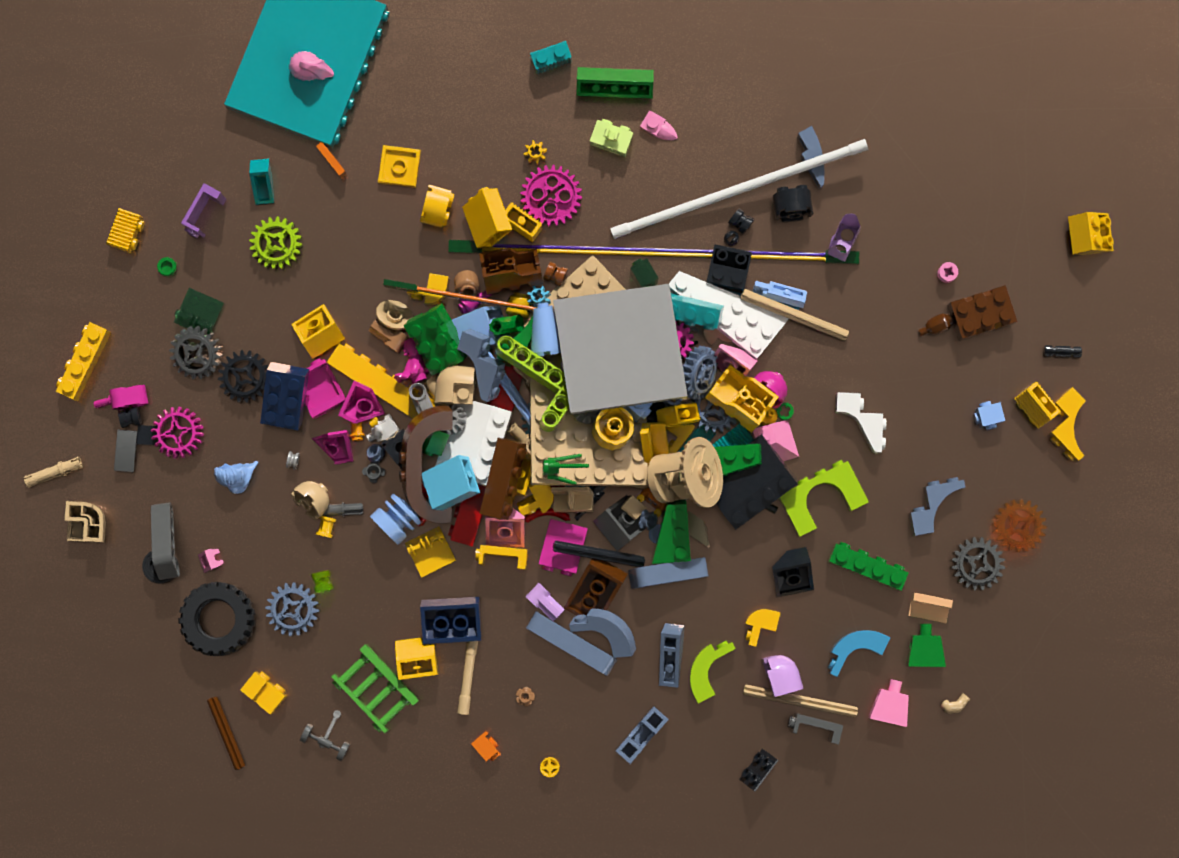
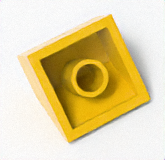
M324 304L291 324L312 359L322 355L325 351L338 345L345 339Z

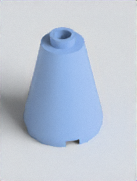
M548 302L539 303L537 308L533 309L531 351L539 356L561 353L555 310L552 305H548Z

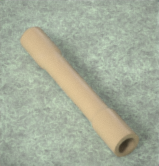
M478 641L466 642V656L458 703V714L469 715L470 693Z

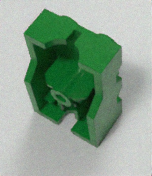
M442 303L424 314L421 313L410 318L405 323L404 327L408 335L415 341L416 349L424 357L425 365L431 375L437 374L467 358V354L457 350L460 341L458 332Z

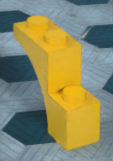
M1073 387L1068 389L1054 402L1055 406H1058V409H1060L1058 415L1060 417L1064 416L1065 419L1049 435L1052 437L1050 440L1057 447L1060 446L1065 451L1064 455L1070 461L1074 460L1077 462L1085 455L1076 443L1074 422L1079 409L1086 401Z

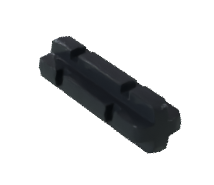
M1052 345L1044 346V356L1052 357L1055 355V357L1070 358L1073 356V358H1080L1082 356V348L1078 346L1071 348V346L1053 347Z

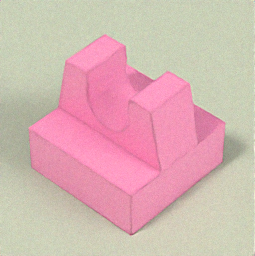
M208 549L198 554L204 573L212 571L224 563L223 560H215L214 555L220 553L219 549Z

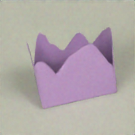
M851 213L843 216L836 234L831 238L827 253L844 262L861 228L855 214ZM851 229L854 233V238L850 241L843 240L841 238L842 230ZM843 245L846 248V253H841L835 246Z

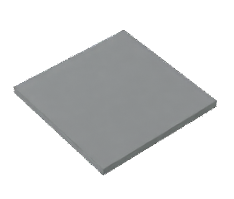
M669 284L553 300L570 415L687 398Z

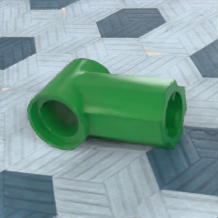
M521 315L494 318L489 324V328L494 335L516 333L524 329V321Z

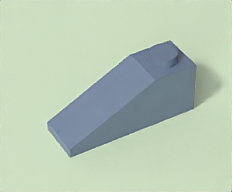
M665 623L662 629L659 686L679 687L684 644V625Z

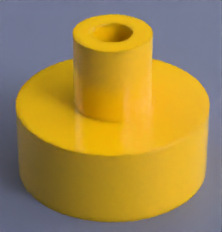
M771 407L760 424L765 426L775 423L777 420L776 410Z

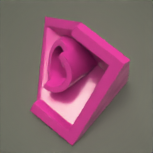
M354 380L338 416L356 424L383 415L385 412L372 388Z
M347 430L326 433L312 438L334 461V464L354 461L349 437L350 433Z

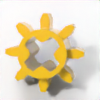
M532 140V145H525L528 152H525L524 156H529L528 163L536 161L538 165L539 160H546L543 153H546L547 149H542L543 142L535 144V141ZM538 149L539 155L535 154L532 156V150L536 151Z

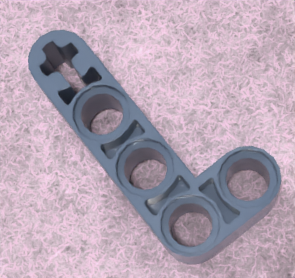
M706 557L691 559V561L664 563L628 570L631 589L709 576Z

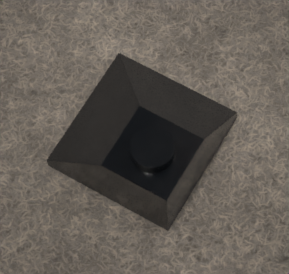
M807 547L787 550L772 567L776 598L814 590L812 566Z

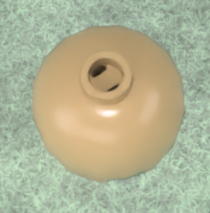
M306 481L296 486L291 493L298 507L302 505L307 510L305 514L312 519L317 520L321 517L329 506L328 490L322 483Z

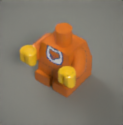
M649 487L637 496V500H640V502L645 500L649 504L652 503L651 506L655 509L654 514H657V517L664 511L666 503L656 500Z

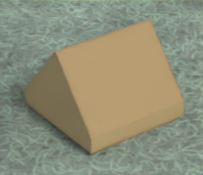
M629 495L621 507L634 520L646 509L633 495Z

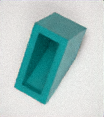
M269 158L250 160L249 175L255 205L274 203L273 179Z

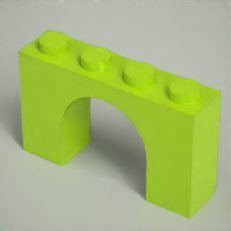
M840 460L832 464V469L826 471L824 468L814 473L816 477L810 480L806 477L798 481V486L792 488L779 498L798 537L817 528L806 505L807 495L816 485L828 484L835 487L842 495L850 512L869 503L848 461L843 463Z

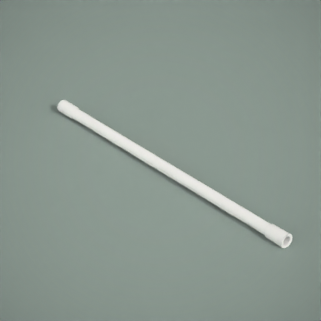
M866 140L854 142L846 147L647 217L610 228L612 235L616 239L638 229L829 162L867 151Z

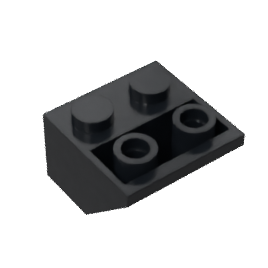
M714 244L706 282L722 289L742 293L745 289L752 252Z

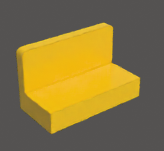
M665 422L642 423L640 436L644 462L649 465L654 456L669 454Z

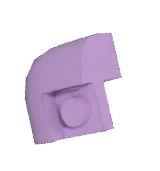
M775 655L762 659L774 697L803 689L799 670L795 662L789 657Z

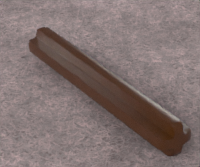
M212 697L207 700V703L234 769H242L245 767V763L217 697Z

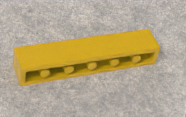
M340 343L327 361L330 366L353 381L355 380L372 388L376 396L413 419L418 415L409 395L411 385L406 387L402 382L398 383L394 379L395 375L391 377L386 374L387 370L379 364L376 367L370 363L371 359L363 354L358 356L354 353L355 349L346 343L344 346ZM413 388V396L421 397L420 395H418L419 390ZM430 398L433 407H435L434 400Z

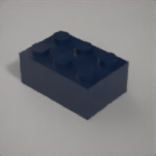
M271 362L266 372L260 424L299 430L303 422L309 369Z

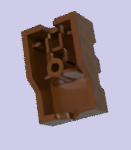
M504 248L479 253L487 295L497 294L504 288L517 290L521 285L528 284L530 287L543 284L537 248L520 252L511 248Z
M1006 285L952 301L947 305L950 315L954 319L959 341L1018 322Z

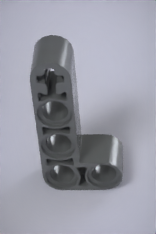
M168 502L151 505L153 566L159 580L179 577V565L175 556L172 504Z

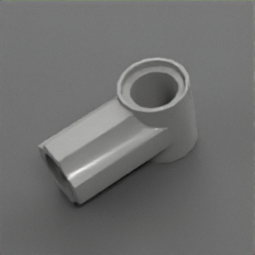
M414 383L410 386L409 395L418 414L433 407L424 385ZM421 387L423 389L422 396L414 397L412 394L413 388Z

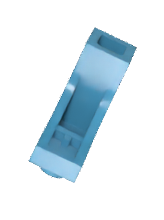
M870 630L856 631L842 637L830 651V653L836 655V659L832 658L828 665V669H830L829 674L838 677L847 656L856 649L865 648L883 655L890 637Z

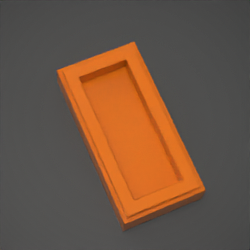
M320 142L316 146L337 175L341 179L346 176L345 170L324 143Z

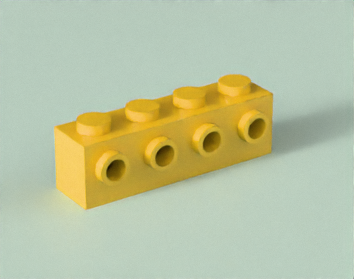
M91 322L84 326L81 332L82 338L80 343L77 342L73 348L74 355L71 360L67 361L64 367L66 371L63 377H60L56 383V392L77 402L111 335V332Z

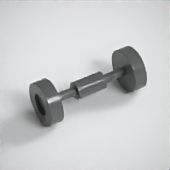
M308 723L301 735L300 741L306 743L310 737L318 741V744L338 751L336 759L342 762L350 744L344 742L342 747L339 748L333 745L332 741L322 736L319 738L311 734L314 726Z

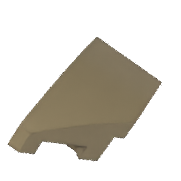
M687 510L689 535L709 548L710 542L705 522Z

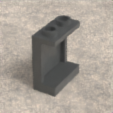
M794 713V717L790 716L788 727L791 728L790 732L797 734L800 723L830 730L828 742L839 745L843 725Z

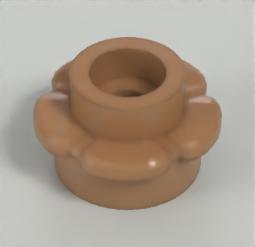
M528 687L519 689L516 692V701L519 705L530 706L535 699V694Z

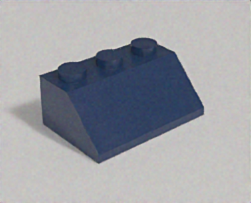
M479 597L421 600L420 612L423 644L481 641Z

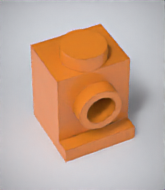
M486 730L471 745L485 761L489 759L493 761L501 753L497 749L499 746L492 737L488 739L487 735L489 733Z

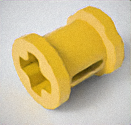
M321 516L319 529L315 534L332 538L333 535L331 533L336 519Z

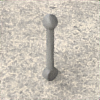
M338 710L333 713L334 717L324 736L326 739H328L337 718L341 716V712Z

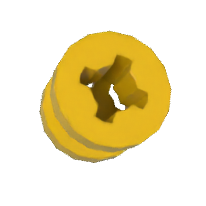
M553 757L545 758L540 764L541 773L546 777H554L559 772V762Z

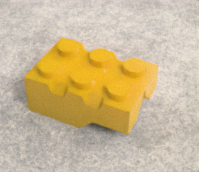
M729 365L705 398L715 406L722 407L727 415L738 419L740 424L752 433L779 396L755 378L747 377Z

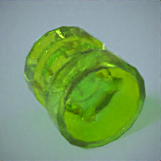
M330 570L311 574L312 580L315 582V593L334 589L333 583L330 582Z

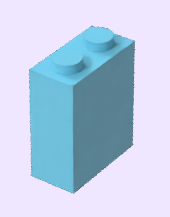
M457 455L422 473V483L428 494V503L434 510L443 511L480 493L470 459L467 456Z

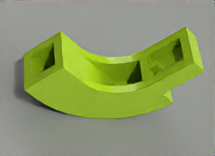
M726 640L716 645L717 650H714L712 644H709L699 652L693 661L690 670V687L697 703L715 695L708 680L709 668L717 658L736 649L733 642L728 643Z

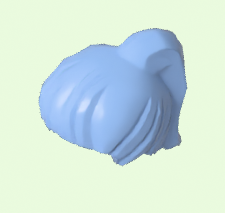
M258 461L250 464L239 463L232 466L225 463L223 466L214 469V477L219 484L228 487L230 492L234 494L242 493L248 487Z

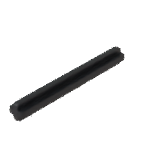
M554 541L553 551L635 567H643L645 563L644 556L562 541Z

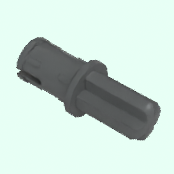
M344 502L342 504H330L325 512V517L362 515L364 511L363 504H345Z

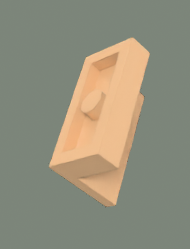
M912 593L908 616L947 623L949 608H952L953 600Z

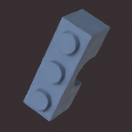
M653 706L615 751L631 764L669 719Z

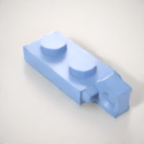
M756 281L753 288L754 293L800 308L804 307L807 295L805 290L770 281V284Z

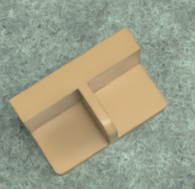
M590 487L551 488V492L554 494V512H593L594 493Z

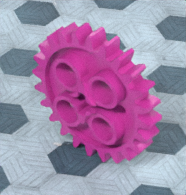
M545 165L544 171H541L538 167L537 174L531 171L532 179L525 178L528 185L522 184V188L526 191L520 192V195L525 197L521 199V203L527 204L523 207V210H530L528 212L529 216L534 215L535 220L540 219L542 225L544 222H547L548 227L551 226V222H554L555 226L558 227V221L560 220L565 224L566 217L572 220L571 213L577 214L575 207H581V204L577 201L582 200V196L577 195L582 192L581 188H576L579 185V181L573 182L575 175L569 177V170L563 173L562 166L555 170V165H552L551 170H548L547 165ZM549 179H556L557 185L550 187L547 184ZM561 185H565L564 188L556 192ZM535 191L543 193L540 199H535L532 195ZM549 192H550V194H553L554 192H556V193L554 194V195H555V199L549 198V199L543 204V206L538 207V205H539L540 203H542L543 201H545V200L548 198V193H549ZM562 193L570 195L567 201H562L559 197ZM553 205L556 209L553 213L549 214L545 211L546 206Z

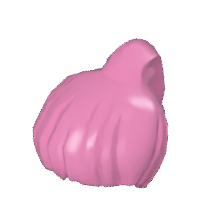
M302 51L297 54L295 53L291 57L289 70L299 80H323L334 76L333 70L324 60L319 59L311 52Z

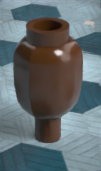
M942 313L929 319L925 327L919 329L921 336L928 333L937 335L949 330L954 322L950 313L947 315Z

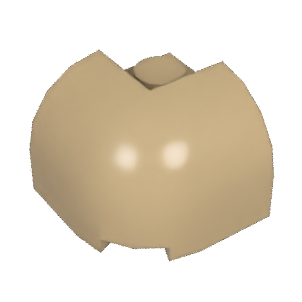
M451 366L442 370L436 380L434 403L438 405H473L476 377L475 367Z
M66 501L67 541L104 543L106 521L102 510L95 504Z

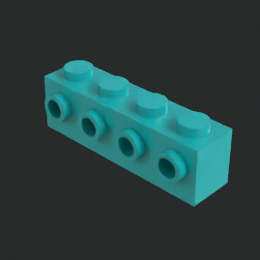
M671 293L675 321H684V324L695 326V324L702 325L707 330L717 329L721 324L724 305Z

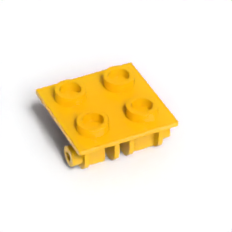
M440 526L405 542L421 578L456 561Z

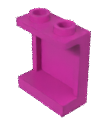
M320 358L311 362V366L307 368L309 369L305 404L313 419L342 405L346 399L327 361Z
M550 519L539 560V565H542V569L553 572L554 568L561 570L560 574L571 577L572 573L576 574L580 556L554 552L553 543L554 541L584 545L588 528Z

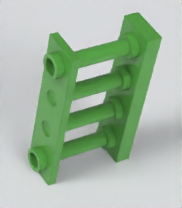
M365 644L359 649L362 652L361 657L340 678L337 674L332 675L331 677L334 679L332 683L338 690L343 689L374 721L372 725L379 733L382 731L387 733L389 729L385 725L406 705L412 704L415 706L420 699L401 680H398V676ZM371 661L375 666L374 672L352 691L345 683L366 662L369 663ZM385 676L389 680L388 685L366 706L358 697L379 677ZM398 690L402 694L401 700L379 720L372 711L392 691Z

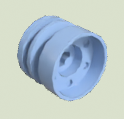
M393 493L390 497L396 503L392 506L386 500L385 504L389 510L385 512L383 509L378 508L370 517L399 545L407 537L403 528L406 526L413 531L414 527L409 522L413 520L418 526L422 522L412 507L404 499Z

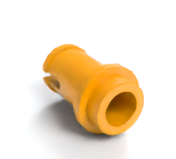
M350 421L351 434L349 437L352 441H363L365 434L362 431V422L355 424Z

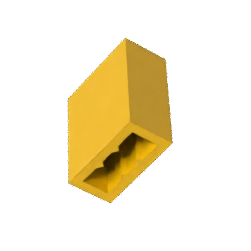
M484 187L478 190V193L474 197L469 198L468 202L462 207L477 248L494 246L512 230L497 188L489 189Z

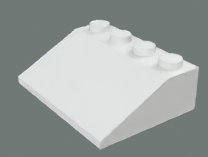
M473 401V405L456 404L465 410L467 415L466 424L459 433L449 436L442 455H438L435 466L457 455L467 456L470 459L477 484L486 486L497 438H505L512 412Z

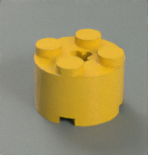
M429 185L421 214L423 217L420 218L421 223L442 228V225H447L450 212H446L447 207L451 208L454 198L451 190Z
M622 407L602 410L593 423L591 433L601 447L612 451L619 449L628 442L633 434V418Z

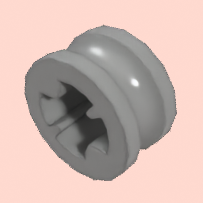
M291 451L289 452L286 468L293 467L294 470L297 469L300 453L293 454Z

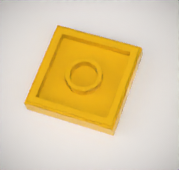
M383 145L378 184L416 188L421 150Z

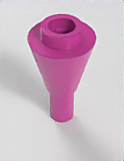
M485 290L474 297L488 298L492 294L487 295ZM459 299L458 308L462 314H467L474 311L481 302Z

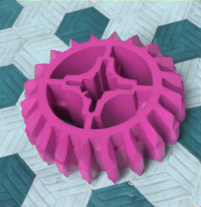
M171 407V414L164 410L165 417L163 418L161 415H158L157 417L161 421L159 423L153 422L158 427L157 429H151V432L157 433V435L152 436V440H159L154 445L155 447L162 445L159 452L163 453L166 451L167 457H170L173 452V458L177 459L179 453L181 458H185V451L188 455H192L191 448L196 451L198 450L195 443L202 444L198 436L203 437L204 433L198 432V430H202L204 427L203 425H197L201 419H194L196 416L194 412L189 415L190 410L188 408L183 412L182 407H178L176 412L175 408ZM177 417L186 418L190 422L191 427H182ZM172 419L171 428L163 433L165 425ZM177 428L182 431L179 437L172 435ZM192 432L190 441L184 446L185 436ZM174 438L178 448L169 447L164 439Z

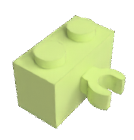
M602 119V121L597 120L590 138V145L626 157L633 138L631 129L622 125L619 128L612 125L613 123L606 119Z

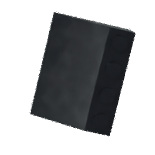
M762 434L748 443L761 445L762 464L723 476L722 492L716 504L735 530L798 484L795 475Z

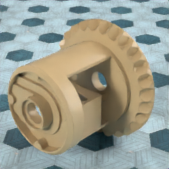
M696 437L687 442L682 452L654 456L648 465L647 480L652 495L661 503L690 499L699 507L707 508L714 506L721 496L723 471L714 446L707 439Z

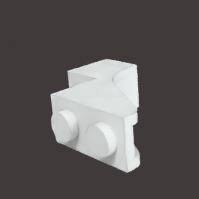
M837 392L835 413L852 417L857 422L871 451L875 454H880L886 445V439L882 438L883 430H886V419H883V414L860 413V410L864 408V398H861V393Z

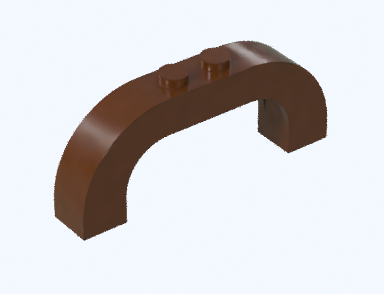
M448 405L431 407L415 416L405 430L402 440V452L399 453V461L402 464V471H399V480L402 482L406 500L420 517L436 523L452 522V506L443 511L434 510L428 503V497L422 493V445L431 433L440 430H452L453 411Z

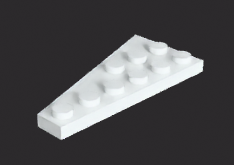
M680 271L669 283L670 291L676 295L724 305L721 324L717 329L755 360L788 321L786 317L742 300L740 295Z

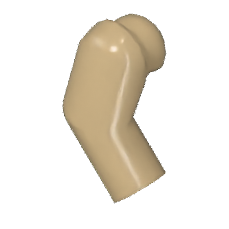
M962 693L956 702L943 701L941 708L948 714L959 713L970 701V698Z

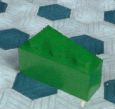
M686 499L666 503L652 556V564L691 561Z

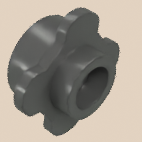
M370 462V465L363 468L362 473L367 475L371 483H376L380 476L385 475V469L381 468L378 462Z

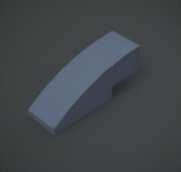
M812 126L798 133L797 138L805 150L800 156L802 161L823 155L818 137ZM824 165L808 170L818 189H821L824 185Z

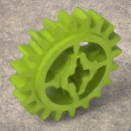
M279 216L276 217L275 222H273L271 217L268 218L269 223L261 220L263 226L255 225L258 232H251L255 239H249L250 243L255 244L250 247L251 251H256L252 256L254 258L260 257L258 259L259 264L265 261V268H268L270 264L273 270L276 269L277 264H279L281 269L284 268V263L291 266L289 260L297 261L294 254L300 255L301 252L297 248L303 247L302 243L297 242L302 239L301 235H296L299 229L295 228L292 230L294 223L291 222L287 225L288 220L284 218L281 222ZM272 229H282L281 232L275 234L268 232ZM288 235L291 238L289 249L285 246V240ZM263 237L267 241V246L264 251H262L261 241ZM270 238H272L275 241H278L282 248L274 245ZM277 252L284 254L283 256L277 258L269 257L271 254Z

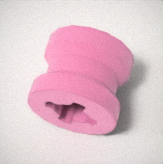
M946 262L938 269L937 276L941 282L950 283L957 277L958 268L954 263Z

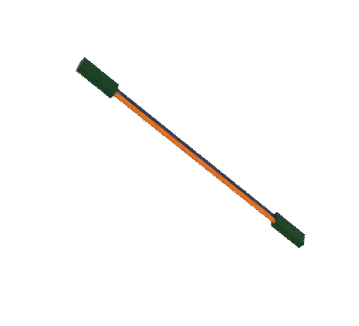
M384 279L383 283L386 288L414 293L424 292L533 311L534 308H537L418 287L416 284Z

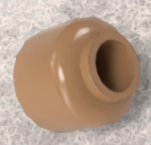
M464 270L455 276L454 285L457 294L476 296L479 293V279L475 272Z

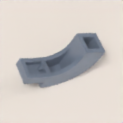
M590 609L587 616L577 615L569 624L570 632L592 630L602 633L611 644L613 658L630 657L636 650L634 636L628 625L620 617L609 611Z

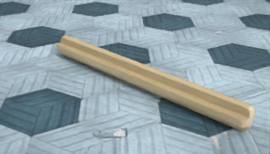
M744 289L741 294V299L825 334L843 341L848 337L849 331L750 290Z
M745 685L743 694L747 696L851 717H856L858 713V708L855 706L790 693L774 697L771 689Z

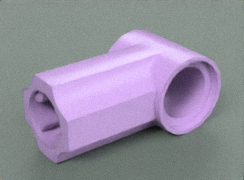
M538 583L525 597L554 622L565 609Z

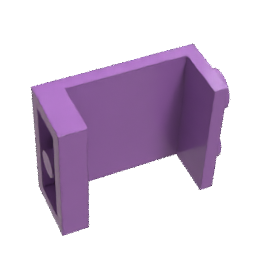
M205 183L202 185L181 222L185 227L184 230L196 239L198 236L202 238L206 236L194 225L209 198L222 206L226 201L221 192Z

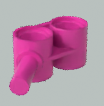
M145 385L109 390L110 395L108 398L94 401L95 408L111 405L112 410L130 407L129 405L131 407L148 405Z

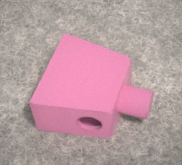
M891 679L888 690L879 689L868 718L907 727L908 695L900 693L901 681Z

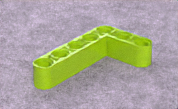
M502 336L495 347L496 354L556 394L539 422L543 431H553L569 409L564 372L513 338ZM507 344L510 349L503 350L500 345ZM518 354L524 355L525 358H526V360H525V361H520V360H518V359H517V355H518ZM539 365L542 368V371H535L533 369V366ZM556 376L559 382L554 383L549 377ZM556 402H561V403H563V404H564V408H563V409L557 408L556 405H555V403H556ZM545 418H552L554 424H547Z

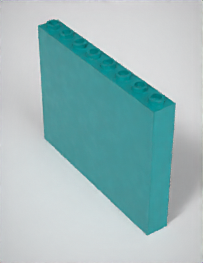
M266 0L224 105L227 109L316 143L323 142L325 146L333 149L334 144L337 145L340 140L341 134H339L341 126L345 127L348 119V116H346L348 109L351 110L354 105L355 99H353L355 91L359 92L362 84V81H360L362 74L365 75L368 70L369 64H367L369 57L374 55L376 49L374 46L376 39L379 40L382 35L383 29H381L383 22L388 20L390 12L387 5L376 0ZM298 52H311L319 59L324 60L333 70L334 76L323 80H299L289 70L291 57Z

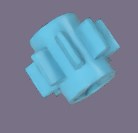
M534 286V290L527 293L531 298L528 300L529 305L534 304V307H537L539 303L548 302V304H551L550 299L547 298L551 293L549 291L545 292L544 286H541V288Z

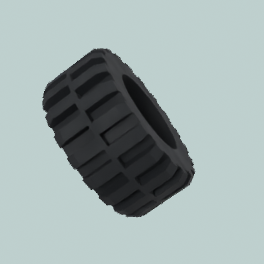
M211 582L200 585L199 588L193 589L189 596H186L183 601V607H180L179 612L181 616L178 618V624H181V635H184L186 643L191 645L192 649L207 656H225L240 650L239 648L245 646L249 637L252 636L253 626L256 624V620H254V615H256L255 609L252 608L251 604L253 603L250 598H247L246 593L236 586L227 583ZM213 601L227 603L235 614L233 629L227 635L219 638L207 635L200 626L202 609Z

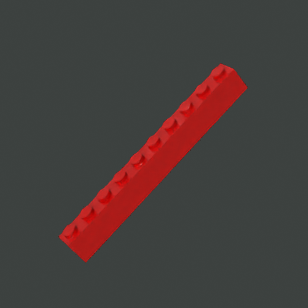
M505 365L506 375L519 392L523 377L513 369V365L511 367ZM499 384V395L494 400L487 402V405L511 411L513 414L515 404L501 384ZM478 484L480 493L462 501L460 507L456 506L453 516L456 518L455 525L450 526L448 536H451V541L474 547L483 516L480 514L486 486Z

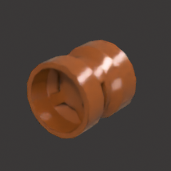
M550 262L543 279L553 281L555 285L561 287L568 269L564 267L559 268L555 263Z

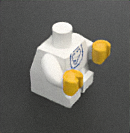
M387 414L383 421H379L377 417H374L369 422L372 432L366 435L369 442L377 439L379 442L389 438L399 428L390 414Z

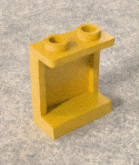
M480 545V549H476L475 560L479 561L478 564L480 566H484L485 555L518 558L517 569L526 570L528 550Z

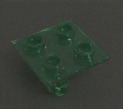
M189 288L180 309H177L174 314V323L185 328L192 326L193 329L200 326V331L207 328V335H209L224 303Z

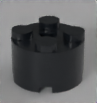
M799 185L791 189L779 187L777 188V193L772 196L775 219L777 221L779 218H782V222H796L803 220L805 215H808L809 218L814 214L811 191L807 188V185Z

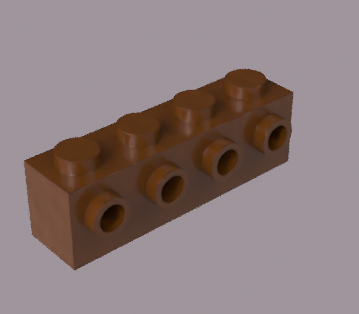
M497 438L480 514L499 520H509L513 511V499L517 494V482L522 473V461L526 456L525 443L507 438Z

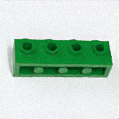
M578 67L576 96L653 99L654 70Z
M844 542L834 544L827 561L828 563L894 590L902 591L909 574L904 571L905 567L894 564V566L886 564L887 560L876 556V559L868 556V552L858 549L857 552L851 550V545Z

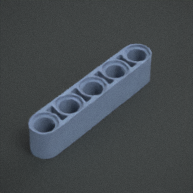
M538 612L534 613L526 627L528 630L606 676L609 675L617 661L616 658H613L611 655Z

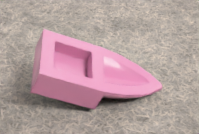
M649 110L640 128L662 140H677L678 136L674 128L666 122V119Z

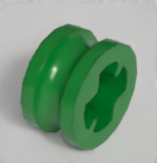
M786 402L782 403L776 409L777 417L781 420H789L794 414L793 406ZM785 406V409L787 407L790 409L788 412L789 416L784 417L785 414L783 416L780 414L782 411L781 407Z

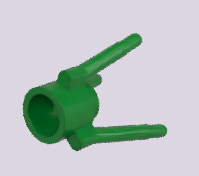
M582 454L548 458V460L543 459L542 474L547 475V479L576 485V481L556 476L555 474H559V468H588L589 464H559V461L581 458Z

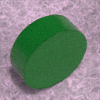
M164 257L159 260L157 270L162 276L171 277L177 271V264L172 258Z

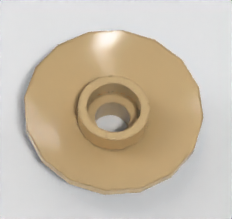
M383 301L376 308V316L379 322L390 329H405V323L413 317L411 310L399 301Z

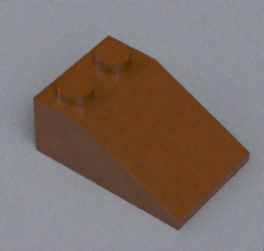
M591 559L564 609L576 616H587L590 609L607 611L628 573L607 561Z

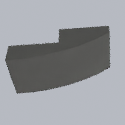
M118 429L114 471L134 472L137 431Z

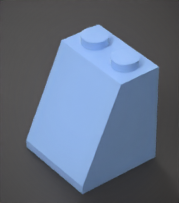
M500 306L481 307L452 319L457 329L459 340L462 331L472 329L491 337L489 341L490 349H494L502 336L510 337V334L494 335L489 328L492 319L504 317Z

